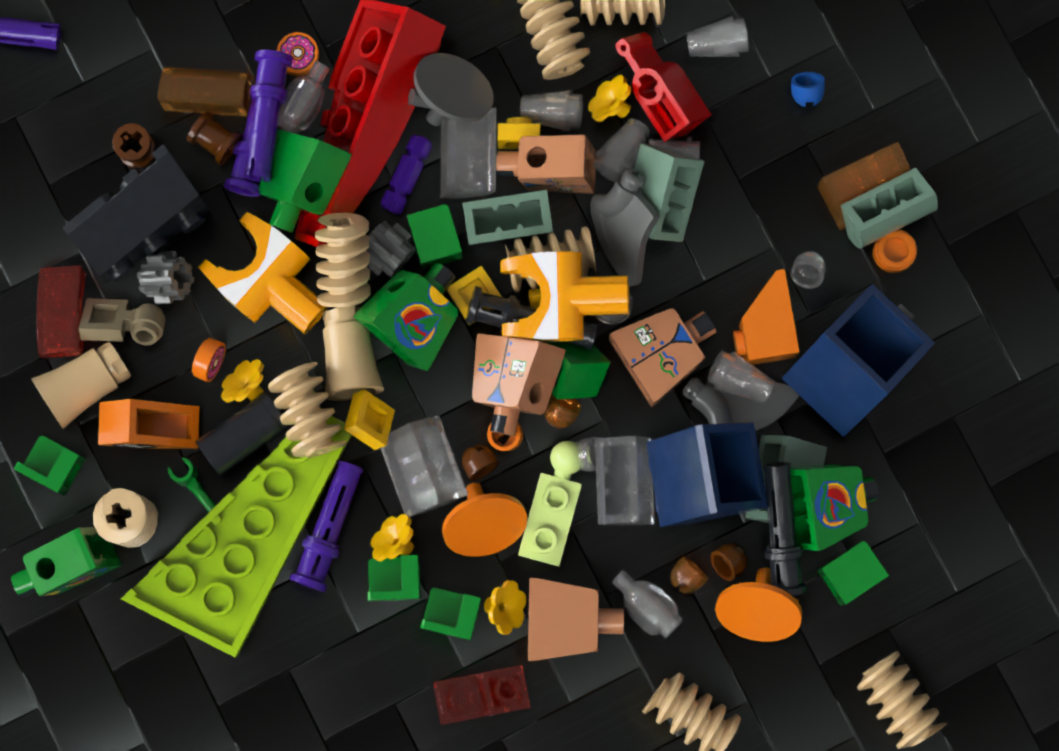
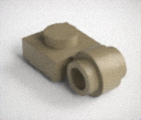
M87 298L79 325L81 340L123 342L125 332L130 331L133 340L138 344L152 345L162 337L166 319L162 310L154 304H142L139 308L130 310L129 300Z

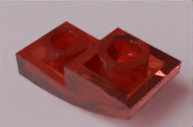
M81 265L40 268L37 292L38 354L41 358L82 355L84 340L80 338L79 325L83 314L81 307L86 274Z
M523 665L433 682L440 725L531 708Z

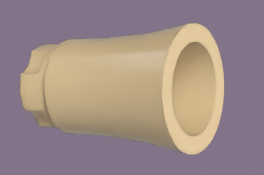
M337 307L326 310L323 313L325 328L322 332L326 363L325 392L329 394L328 400H352L353 393L364 389L372 395H377L384 391L376 366L370 331L353 317L361 307Z
M109 341L96 351L92 348L78 358L52 371L31 378V380L64 429L83 411L117 389V384L129 379L131 374Z

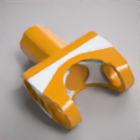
M246 212L239 222L249 230L257 245L256 256L252 263L245 269L231 271L221 266L217 268L205 259L198 268L225 299L252 322L256 323L269 306H272L302 333L306 334L323 317V313L328 309V307L317 303L318 295L295 277L308 263L310 258L279 230L253 214Z
M537 252L510 257L500 261V273L521 274L522 277L531 278L540 286L542 295L540 305L535 313L527 318L519 319V322L501 324L502 336L540 342L584 340L583 316L629 314L628 275L582 277L581 252Z

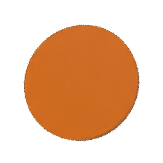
M471 483L465 488L468 500L460 503L447 515L442 527L444 541L453 552L463 556L480 557L500 552L516 542L526 529L527 514L523 504L518 499L501 493L484 494L479 483Z
M769 568L758 569L755 582L739 583L723 590L717 598L715 607L716 616L726 629L740 637L754 641L772 642L788 638L797 632L802 621V609L798 599L783 589L771 585Z

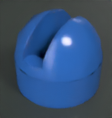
M802 72L792 77L791 93L796 103L801 107H805L806 102H812V105L816 106L822 101L825 92V78L821 74Z

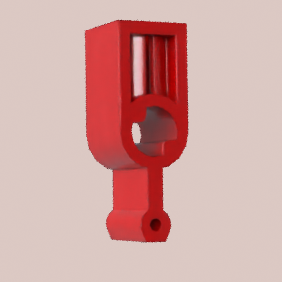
M642 32L624 37L615 44L616 50L619 55L626 58L635 73L632 80L633 93L664 143L687 135L712 115L683 69L677 63L672 61L663 62L652 45L653 41L649 34Z

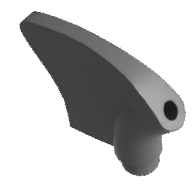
M636 169L625 170L622 177L616 180L609 193L595 194L590 204L593 225L601 247L618 275H628L629 286H636L641 283L646 244L653 227L660 218L654 207L642 195L641 187L645 179L643 175L638 176L639 171Z
M730 359L714 373L706 384L698 377H693L682 391L683 396L693 401L691 405L707 418L709 424L754 422L756 433L771 426L780 419L799 397L789 385L756 378L746 373Z

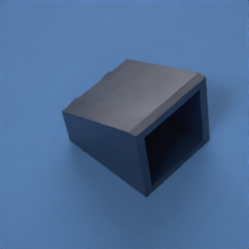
M871 284L820 336L782 379L844 437L892 391L935 342L877 287Z
M754 422L701 424L646 442L649 456L648 466L652 474L655 508L658 513L660 527L687 525L768 508Z

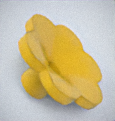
M617 75L612 81H605L598 87L596 96L588 105V110L592 113V118L595 121L602 122L608 116L614 115L623 118L630 112L631 106L625 100L630 95L631 86L627 84V79L623 75Z
M259 359L251 363L249 361L241 362L235 368L234 373L229 374L222 383V388L224 389L221 394L222 400L226 403L233 400L240 402L245 398L252 401L263 393L264 390L259 384L263 380L262 371L264 364Z
M401 514L397 518L393 516L387 518L383 522L380 531L372 537L370 545L374 548L372 557L376 561L381 562L386 558L394 559L398 555H409L412 552L414 545L410 539L413 536V529L410 527L411 518L407 514Z
M506 580L502 587L494 588L491 597L485 600L484 610L488 613L490 623L496 625L498 633L509 635L513 628H519L522 625L526 595L518 589L517 582Z

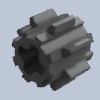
M386 221L379 224L368 235L369 248L366 251L370 254V263L367 266L378 276L383 271L389 277L395 275L406 265L416 251V247L410 243L412 235L399 223H396L393 227Z
M176 251L159 252L158 255L147 256V261H143L140 264L142 268L140 272H137L140 291L144 295L147 294L146 297L154 298L155 304H172L173 300H184V295L189 294L191 291L190 286L194 283L191 264L187 263L185 258L177 257Z

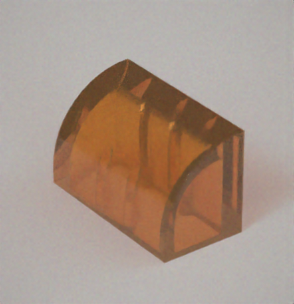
M164 67L160 78L157 99L165 111L193 113L210 111L212 114L248 116L251 74L249 72Z
M896 142L823 177L817 187L839 230L846 228L841 209L842 204L911 169L900 144Z

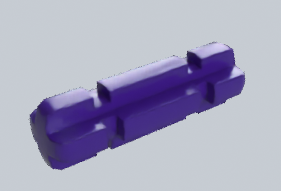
M414 134L411 136L406 147L407 155H402L389 183L391 189L386 190L381 200V207L392 214H402L407 203L405 197L411 194L423 169L422 161L423 159L427 160L432 149V142L420 135Z

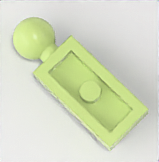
M562 441L555 445L551 451L550 461L555 472L553 476L544 473L540 474L518 553L519 556L558 567L582 486L580 483L570 481L571 474L579 471L584 463L583 450L572 441Z

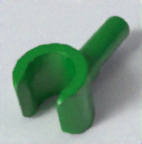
M182 457V460L189 467L188 474L183 478H178L177 474L170 467L168 468V474L178 485L187 487L190 492H193L209 513L216 505L197 480V467L187 458Z

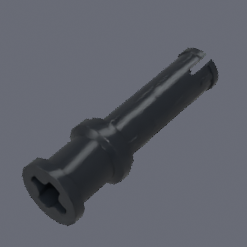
M475 286L465 323L472 324L474 321L499 327L500 332H502L501 324L519 322L517 315L527 318L535 313L537 309L521 305L520 300L516 296L510 295L508 298H503L482 292V287ZM482 307H488L495 310H499L500 313L482 309ZM583 321L584 340L561 342L591 350L598 324Z
M767 463L763 465L768 503L767 514L770 545L766 546L764 552L765 559L770 561L771 585L783 589L792 596L800 595L807 592L806 584L801 581L800 557L804 555L803 547H801L800 543L796 542L791 463Z

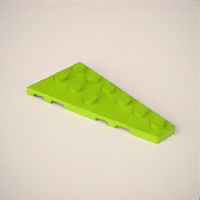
M333 416L329 417L326 420L327 425L340 424L341 427L332 436V440L346 441L348 443L352 435L344 430L345 422ZM286 437L260 465H257L231 493L229 492L121 600L237 658L346 445L311 458L295 457L291 450L301 441H289Z

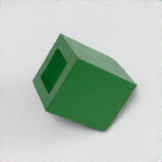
M443 204L407 215L422 270L430 269L435 262L444 265L463 259L461 246L448 205Z
M547 342V344L566 350L551 394L557 400L597 396L611 362L594 345L591 350H588L584 347L564 342Z
M40 436L25 463L17 461L13 469L45 487L66 496L86 458L45 436Z
M865 541L858 543L817 570L840 606L848 604L889 576Z
M402 555L394 559L386 558L381 562L376 561L374 558L368 561L369 592H367V601L421 600L420 557L418 555Z
M432 588L420 628L471 641L482 599L468 594L463 595L439 588Z

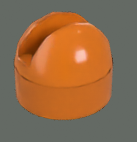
M519 422L515 436H510L504 445L499 442L504 435L491 432V424L489 425L487 437L489 443L495 449L512 451L521 444L523 429Z

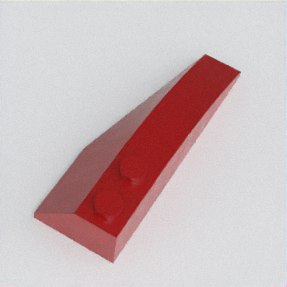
M375 0L359 1L331 75L329 89L335 91L331 110H323L320 126L326 128L323 142L352 155L325 212L319 216L301 210L294 239L315 247L328 244L327 242L315 239L316 231L327 228L326 225L318 221L319 217L333 213H354L380 175L411 117L415 106L408 104V94L412 88L416 89L413 78L414 71L421 59L439 51L441 38L446 28L445 25L409 7Z

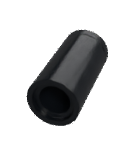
M264 391L195 442L221 476L290 425L281 423L280 417L282 413L275 407L272 399Z

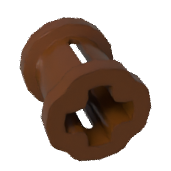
M207 111L193 124L186 141L191 145H200L214 155L215 162L222 166L233 156L234 145L242 141L243 136L238 131L230 132L214 120V114Z
M129 123L124 124L114 133L112 140L113 149L125 165L130 168H145L153 162L155 157L152 153L155 151L156 144L145 128L139 124ZM132 140L140 143L142 147L137 153L127 146Z

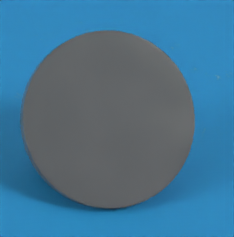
M434 53L421 59L414 71L413 78L416 89L412 88L410 90L408 104L430 109L426 119L434 126H439L445 117L459 122L478 121L487 115L493 105L494 96L489 81L478 68L465 59L446 53Z

